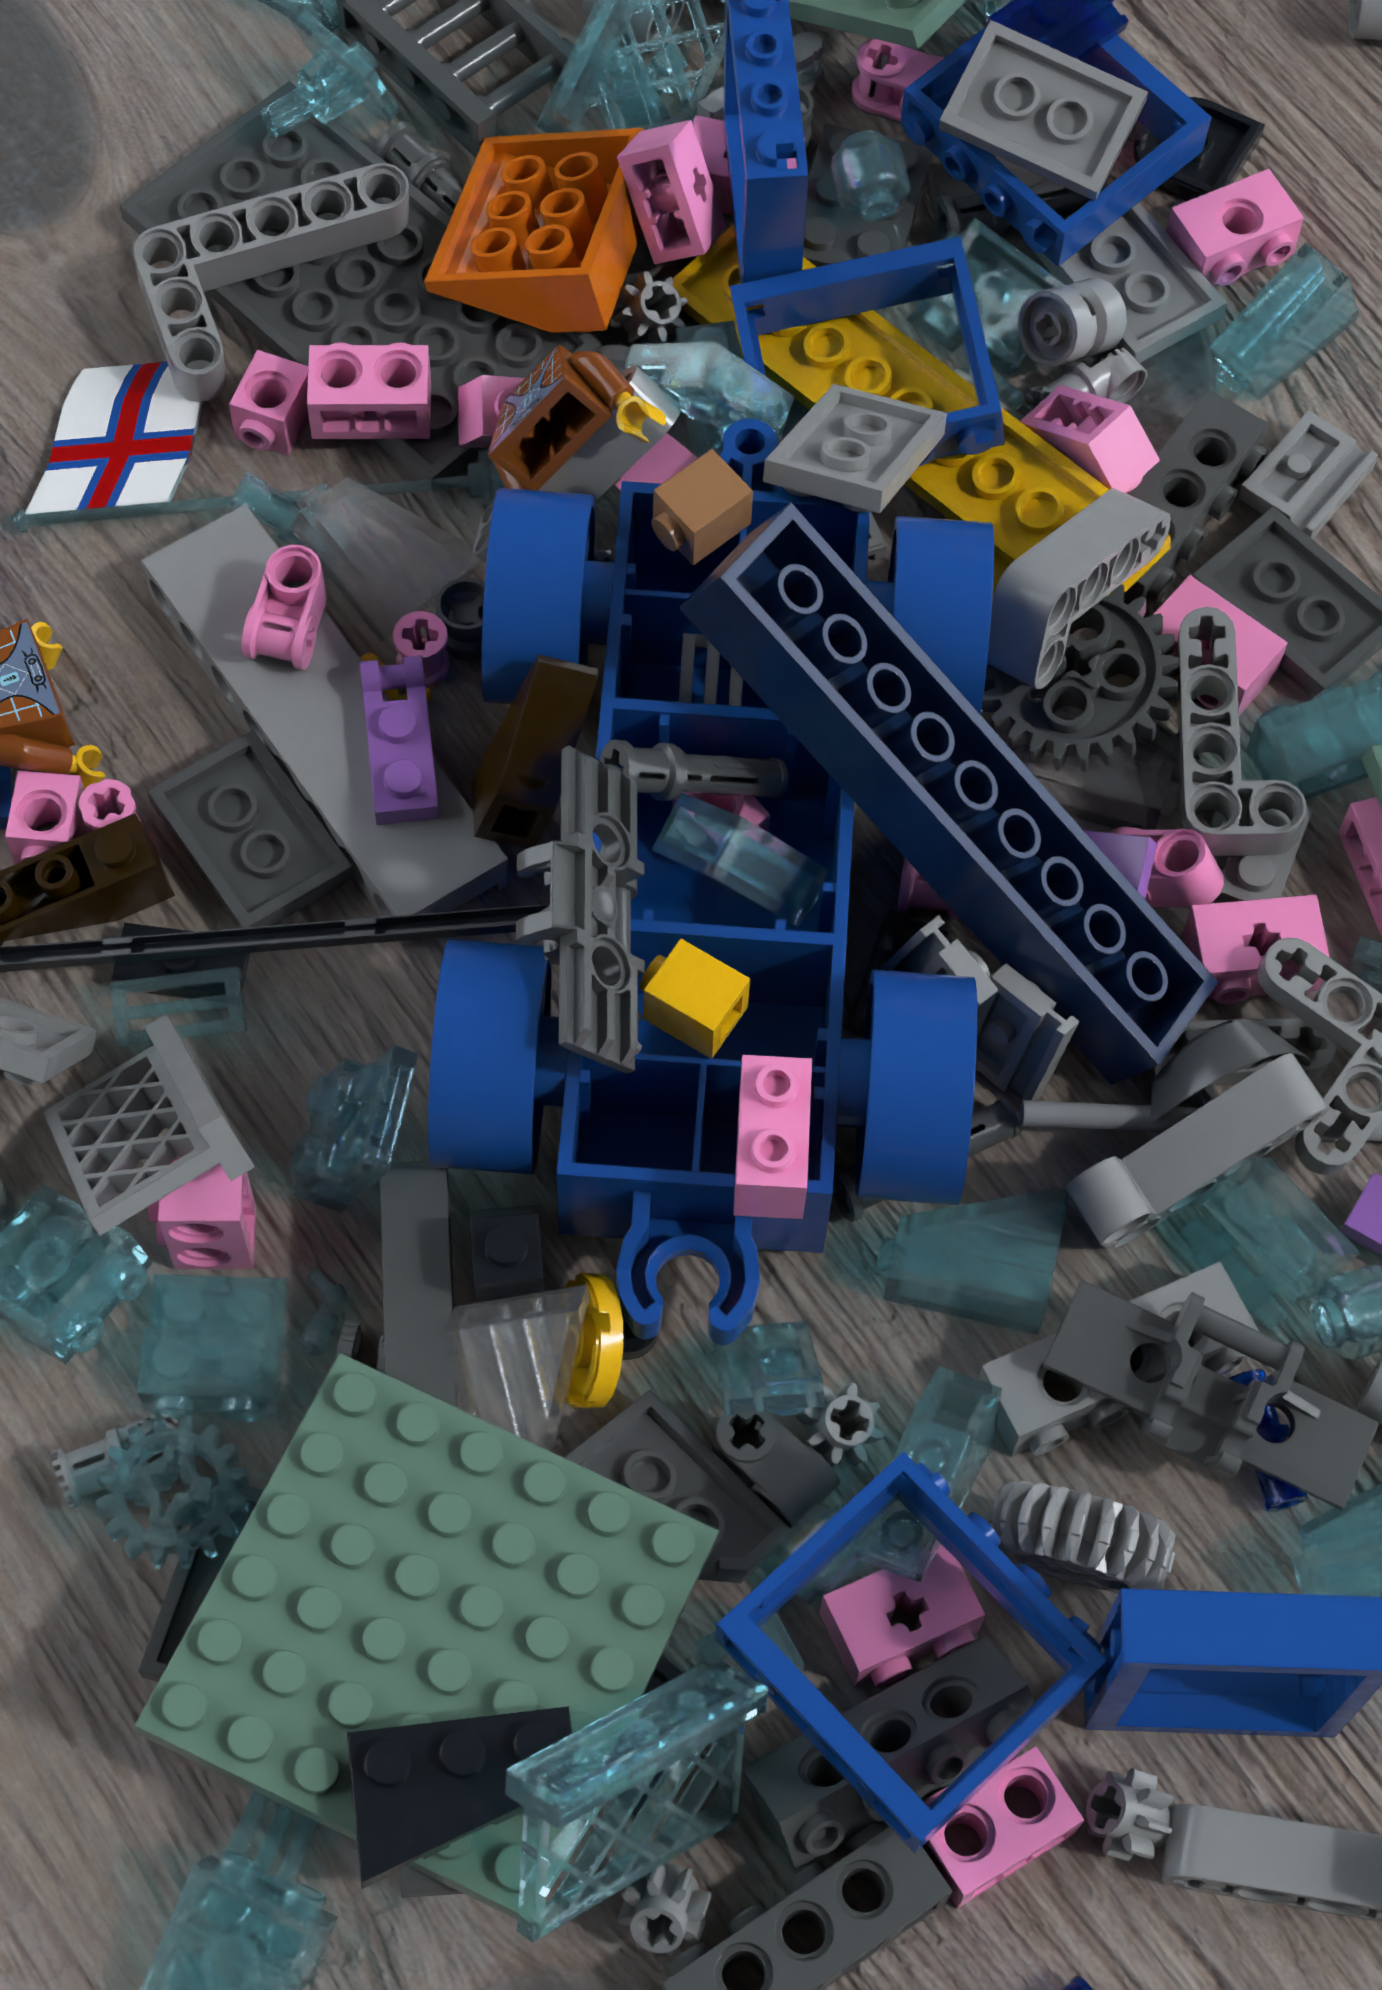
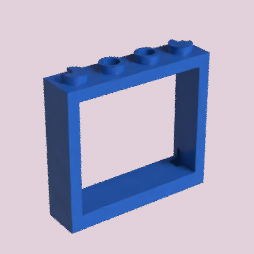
M726 0L723 122L741 284L802 270L808 167L789 0ZM796 158L797 168L788 169L787 159Z
M1020 0L997 17L994 22L1032 39H1036L1041 35L1058 51L1148 91L1146 102L1137 121L1162 143L1102 190L1096 201L1091 199L1064 220L990 152L939 129V120L944 112L943 110L956 89L987 26L904 89L900 124L914 143L924 145L942 161L945 170L952 178L957 181H964L982 198L984 205L993 215L1003 217L1022 234L1026 244L1033 251L1039 254L1043 253L1059 267L1203 152L1212 117L1079 0Z
M961 236L730 286L755 418L771 426L776 433L778 445L779 439L758 335L952 294L978 406L947 412L944 436L919 466L942 457L961 453L974 455L985 452L991 447L1005 445L1001 405ZM952 263V266L937 269V266ZM761 304L764 305V307H759L750 310L746 309L747 307H752Z
M903 1451L716 1624L715 1641L915 1854L1099 1675L1107 1659L1099 1652L1103 1647L1087 1632L1090 1626L1075 1615L1067 1619L1048 1599L1052 1593L1042 1577L1025 1563H1021L1016 1567L997 1547L1001 1540L992 1526L973 1511L966 1515L947 1496L951 1492L950 1487L938 1471L933 1474L922 1462L917 1465ZM897 1500L929 1530L1066 1672L929 1806L917 1796L760 1629L770 1617Z
M1121 1588L1095 1637V1640L1103 1647L1099 1652L1107 1659V1662L1099 1675L1084 1689L1085 1730L1335 1738L1382 1686V1597Z

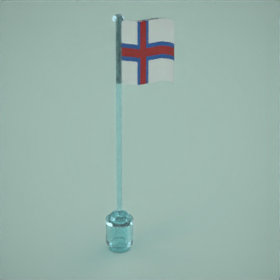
M195 360L189 363L187 367L197 370L203 369L211 363L204 360ZM167 362L87 368L81 371L63 404L49 464L27 510H18L14 515L13 523L19 531L27 533L28 526L239 508L244 504L252 507L470 487L471 499H483V507L486 510L495 499L497 489L505 488L492 459L488 457V449L478 450L479 462L468 463V475L171 502L191 459L203 402L188 400L181 395L174 384Z

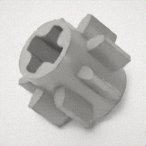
M646 271L635 279L634 286L627 284L621 288L618 299L624 304L621 312L614 316L613 320L614 322L622 323L626 332L629 333V343H633L638 338H648L649 344L654 349L666 342L667 334L675 335L684 329V322L677 316L680 313L681 307L687 304L688 300L687 298L680 297L677 290L672 286V277H668L664 281L653 282L652 276Z
M855 1383L844 1387L837 1398H835L828 1386L821 1387L813 1392L814 1402L819 1409L806 1408L796 1415V1419L806 1425L807 1439L803 1442L823 1455V1458L831 1467L838 1464L842 1454H845L848 1462L854 1467L868 1460L867 1453L861 1443L873 1444L884 1437V1433L881 1430L874 1428L873 1413L878 1410L880 1404L878 1402L867 1404L863 1399L857 1397V1384ZM836 1414L840 1415V1425L830 1421L831 1417ZM840 1427L849 1431V1435L844 1438L839 1437Z
M1131 1768L1127 1775L1108 1771L1106 1773V1781L1099 1783L1092 1790L1086 1805V1817L1089 1824L1087 1831L1090 1835L1105 1839L1103 1854L1125 1861H1130L1134 1854L1152 1859L1154 1858L1155 1848L1162 1846L1166 1842L1168 1834L1172 1832L1170 1827L1172 1819L1171 1803L1174 1799L1170 1794L1155 1790L1158 1776Z
M655 1860L653 1868L649 1871L646 1878L639 1873H630L622 1894L625 1900L617 1920L619 1924L630 1925L631 1935L637 1942L636 1946L638 1948L674 1956L675 1950L680 1946L683 1938L693 1944L700 1942L707 1921L705 1915L711 1899V1893L703 1890L698 1891V1884L692 1875L693 1870L691 1868L685 1869L680 1865L663 1864L661 1860Z

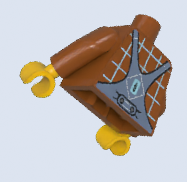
M559 345L547 355L504 401L489 447L488 457L492 459L505 488L539 491L565 462L612 416V410H618L616 414L618 428L642 443H649L647 437L642 434L644 420L650 417L664 426L666 424V416L659 408L640 397L633 396L634 388L606 356L593 351H578L572 354L566 348Z
M25 619L8 628H0V766L33 772L77 775L81 777L84 790L90 784L103 781L106 777L105 773L90 770L95 769L103 758L102 752L97 746L85 745L78 750L76 755H73L69 748L75 745L48 672L57 664L63 649L59 643L48 644L53 633L51 627L45 622L35 623L31 627L28 619Z

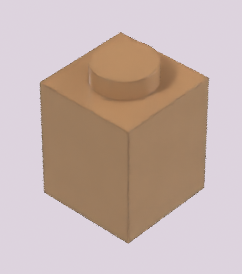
M711 449L653 490V519L651 522L653 530L666 548L671 551L678 549L692 565H695L751 524L753 490Z

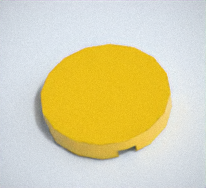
M601 1273L576 1274L577 1277H574L575 1280H569L562 1288L555 1308L552 1343H554V1351H563L564 1367H555L556 1372H554L561 1397L573 1409H597L605 1407L611 1399L620 1376L623 1356V1318L619 1296L613 1282Z

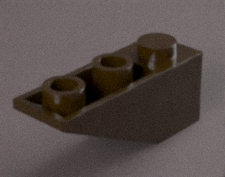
M537 654L472 780L474 837L523 848L536 846L556 810L561 795L562 749L567 746L576 748L599 676L597 668Z
M136 813L1 870L0 942L115 922L174 897L175 894L155 845Z

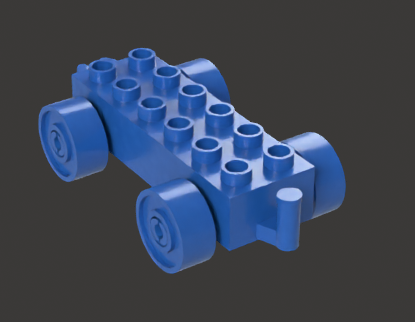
M741 419L732 423L725 430L722 439V452L720 454V457L753 490L751 524L695 565H692L678 549L671 551L666 548L653 530L651 523L653 519V490L661 485L658 483L622 481L614 562L594 561L596 522L594 494L498 488L493 504L488 540L482 622V690L486 703L512 704L537 654L587 666L589 644L606 645L596 760L599 761L606 743L611 740H626L632 747L653 748L658 743H673L682 749L685 754L725 755L761 759L778 758L785 762L788 771L786 791L780 798L771 799L770 797L754 796L770 814L768 841L720 877L671 824L672 800L659 801L655 800L650 794L637 793V860L644 863V875L636 878L637 896L631 900V954L645 960L646 971L656 956L661 954L667 958L678 941L683 939L750 978L748 1008L712 1059L642 1019L638 1022V1042L643 1047L635 1055V1071L625 1074L559 1045V1017L551 1016L552 963L545 960L543 946L448 939L444 949L437 989L430 1061L428 1148L431 1167L534 1175L538 1160L544 1106L563 1107L556 1174L559 1234L623 1239L616 1268L617 1294L624 1320L632 1333L644 1340L655 1337L659 1333L662 1324L663 1298L656 1284L658 1272L666 1262L677 1256L692 1255L702 1258L712 1265L717 1273L719 1288L717 1294L709 1302L708 1334L716 1344L729 1345L738 1338L753 1317L760 1286L757 1248L823 1253L833 1195L836 1127L857 1128L856 1198L958 1206L962 1197L969 1153L977 1050V988L975 978L969 976L872 970L867 996L863 1039L841 1037L854 801L744 679L741 706H729L731 665L721 654L719 656L716 705L704 704L707 648L695 647L692 702H679L683 633L702 634L679 607L750 532L791 502L981 715L992 612L994 575L992 522L896 516L891 543L888 581L867 580L870 512L851 511L844 507L842 503L817 496H796L788 493L784 487L763 482L765 459L778 446L776 433L771 426L756 419ZM710 808L701 813L712 821H723L731 817L727 811L721 808ZM592 833L595 847L598 853H600L602 841L595 833ZM644 973L638 975V1011L642 1016L644 992L639 989ZM742 1055L812 1058L808 1180L803 1219L733 1216Z

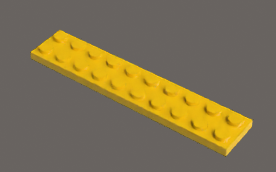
M733 224L717 238L706 254L697 256L673 278L672 286L677 290L680 297L687 298L688 303L682 306L681 310L744 358L730 286L740 284ZM803 257L802 270L816 267ZM756 305L752 307H747L746 309H755L759 307H764V305ZM874 310L758 335L766 377L808 410L818 402L833 384L945 413L978 406L973 385ZM1001 407L1005 445L991 447L979 454L968 455L961 453L931 460L929 463L919 466L904 485L947 519L992 522L994 551L1011 564L1109 489ZM1167 534L1157 555L1122 583L1124 585V593L1171 549L1170 535Z

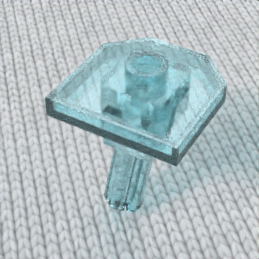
M301 6L289 16V20L312 53L313 58L298 72V87L262 109L261 119L271 135H284L312 117H315L325 125L359 103L377 119L388 123L401 111L375 71L379 66L378 62L360 43L354 41L348 46Z

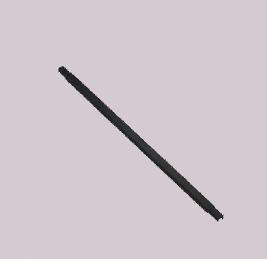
M540 904L0 947V972L516 932V921L528 915L539 913L549 905Z

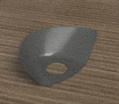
M1244 1018L1222 1022L1208 1028L1186 1043L1152 1080L1151 1119L1153 1122L1159 1120L1167 1112L1205 1087L1265 1058L1293 1053L1297 1061L1306 1067L1311 1065V1061L1306 1055L1261 1022Z

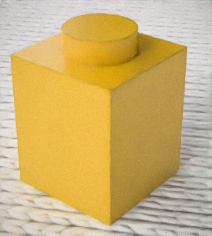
M680 939L667 958L661 954L656 956L642 977L639 989L644 992L643 1019L712 1059L748 1008L750 978L685 940Z

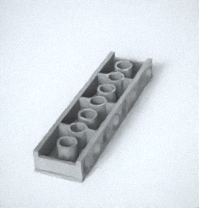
M246 504L141 560L150 595L247 731L254 730L351 863L354 874L353 879L381 917L451 912L492 887L499 891L508 886V858L495 841L474 837L472 809L434 758L440 819L376 824L360 661L362 660L325 610L317 630L314 652L306 670L294 669L292 662L263 655H258L256 659L252 660L242 656V634L247 614L255 602L266 569V563L271 554L279 549ZM297 580L290 582L286 587L297 588L305 585V583ZM382 690L383 702L391 701L384 690ZM413 940L398 942L404 947L413 942Z

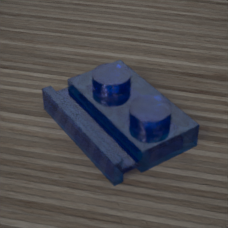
M1013 0L990 15L985 26L987 28L990 20L1075 59L1081 60L1123 32L1129 20L1124 14L1120 15L1113 5L1114 0Z

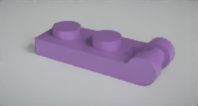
M422 655L403 657L404 663L382 666H379V660L360 661L377 825L440 819ZM407 688L408 699L383 702L382 690Z

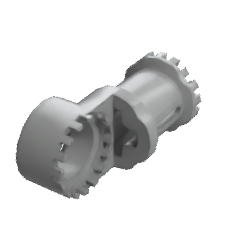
M1126 349L1114 350L1115 356L1110 352L1107 354V358H1102L1098 364L1091 368L1083 362L1078 363L1074 361L1065 367L1063 375L1045 387L1034 386L1028 390L1026 403L1030 404L1028 409L1032 411L1059 385L1126 403L1145 383L1147 370Z
M161 1414L158 1417L150 1415L148 1418L118 1429L116 1427L106 1431L105 1439L67 1453L61 1448L50 1451L56 1477L64 1478L58 1484L60 1488L66 1487L62 1489V1494L69 1509L81 1506L83 1497L119 1484L128 1489L147 1481L161 1484L174 1482L185 1475L192 1466L195 1456L194 1443L183 1424L178 1422L173 1416L170 1418L165 1414ZM160 1433L175 1435L179 1438L180 1449L173 1461L166 1465L155 1466L144 1460L143 1451L145 1444L151 1437Z

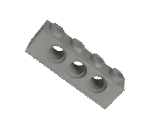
M1217 1262L1129 1301L1175 1323L1187 1297L1193 1292L1205 1298L1203 1305L1259 1331L1221 1262ZM1194 1330L1192 1331L1190 1336L1194 1345L1192 1348L1199 1350V1353L1204 1355L1201 1361L1203 1367L1222 1375L1237 1368L1248 1359L1246 1355ZM1057 1333L990 1361L981 1367L975 1387L1011 1457L1029 1449L1034 1456L1047 1453L1069 1439L1067 1432L1089 1422L1094 1429L1103 1428L1118 1421L1129 1412L1128 1407L1042 1366ZM1139 1347L1132 1352L1130 1362L1134 1366V1375L1138 1379L1147 1383H1156L1164 1378L1166 1363L1163 1356L1157 1350L1150 1347ZM1052 1380L1063 1381L1074 1390L1076 1398L1068 1402L1054 1400L1046 1393L1043 1384Z

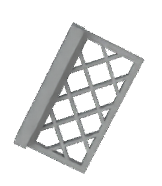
M167 1014L144 1027L153 1043L152 1047L43 1111L89 1221L99 1236L219 1163L231 1181L255 1167L198 1063ZM157 1102L152 1110H145L150 1103ZM115 1107H121L117 1114L110 1115ZM170 1128L165 1136L158 1137L163 1129ZM135 1132L130 1140L122 1141L128 1133ZM93 1137H99L94 1145H88ZM185 1155L180 1159L176 1160L175 1162H173L176 1156ZM148 1159L142 1168H135L140 1160ZM112 1163L106 1172H100L105 1164ZM118 1191H125L113 1199Z

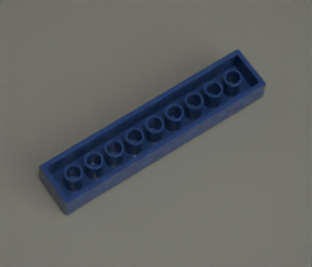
M790 502L750 532L684 601L679 609L1002 965L1007 963L1024 978L1036 984L1044 994L1056 1002L1053 1010L1062 1018L1067 1020L1070 1016H1073L1079 1021L1070 1040L1110 1085L1160 1065L1218 981Z

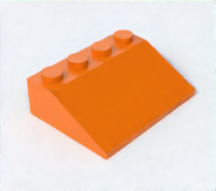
M644 128L485 137L424 280L427 291L551 333H589L607 330L642 234V228L617 156Z

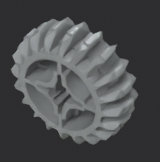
M1026 1481L1010 1482L998 1489L996 1500L991 1504L987 1517V1522L996 1531L1001 1540L997 1547L1013 1564L1020 1565L1025 1563L1036 1572L1048 1575L1050 1578H1057L1072 1584L1091 1587L1095 1590L1101 1589L1119 1594L1121 1588L1163 1590L1166 1576L1171 1573L1175 1552H1172L1176 1537L1172 1529L1163 1520L1156 1519L1150 1513L1138 1511L1134 1506L1123 1505L1109 1498L1098 1497L1088 1492L1071 1490L1064 1486H1050L1041 1482L1037 1484Z

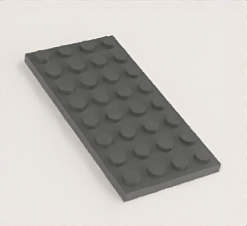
M288 81L121 203L120 210L122 219L138 234H141L155 226L372 164L386 162L292 82ZM408 181L409 220L407 226L400 234L205 291V293L278 357L306 366L309 364V345H331L333 343H347L350 345H390L392 343L428 345L431 370L430 439L372 440L433 492L487 449L459 447L458 387L481 375L526 378L559 345L574 354L578 351L595 352L596 349L601 347V343L589 333H551L428 292L424 280L451 217ZM385 197L373 200L379 204L393 202L392 199ZM325 213L318 216V218L324 220H334L339 217L333 213ZM269 229L263 232L264 235L278 236L284 233V231L279 229ZM213 245L209 247L207 250L211 252H222L228 249L229 247L225 245Z

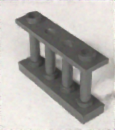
M336 0L339 30L475 158L478 155L484 138L496 136L497 116L550 80L556 83L572 99L581 94L582 59L579 51L569 39H561L520 0H460L414 31L409 28L404 29L392 16L417 0ZM478 15L483 16L498 30V32L449 64L445 61L439 62L427 51L428 48ZM515 47L534 63L485 97L480 94L475 95L462 83Z

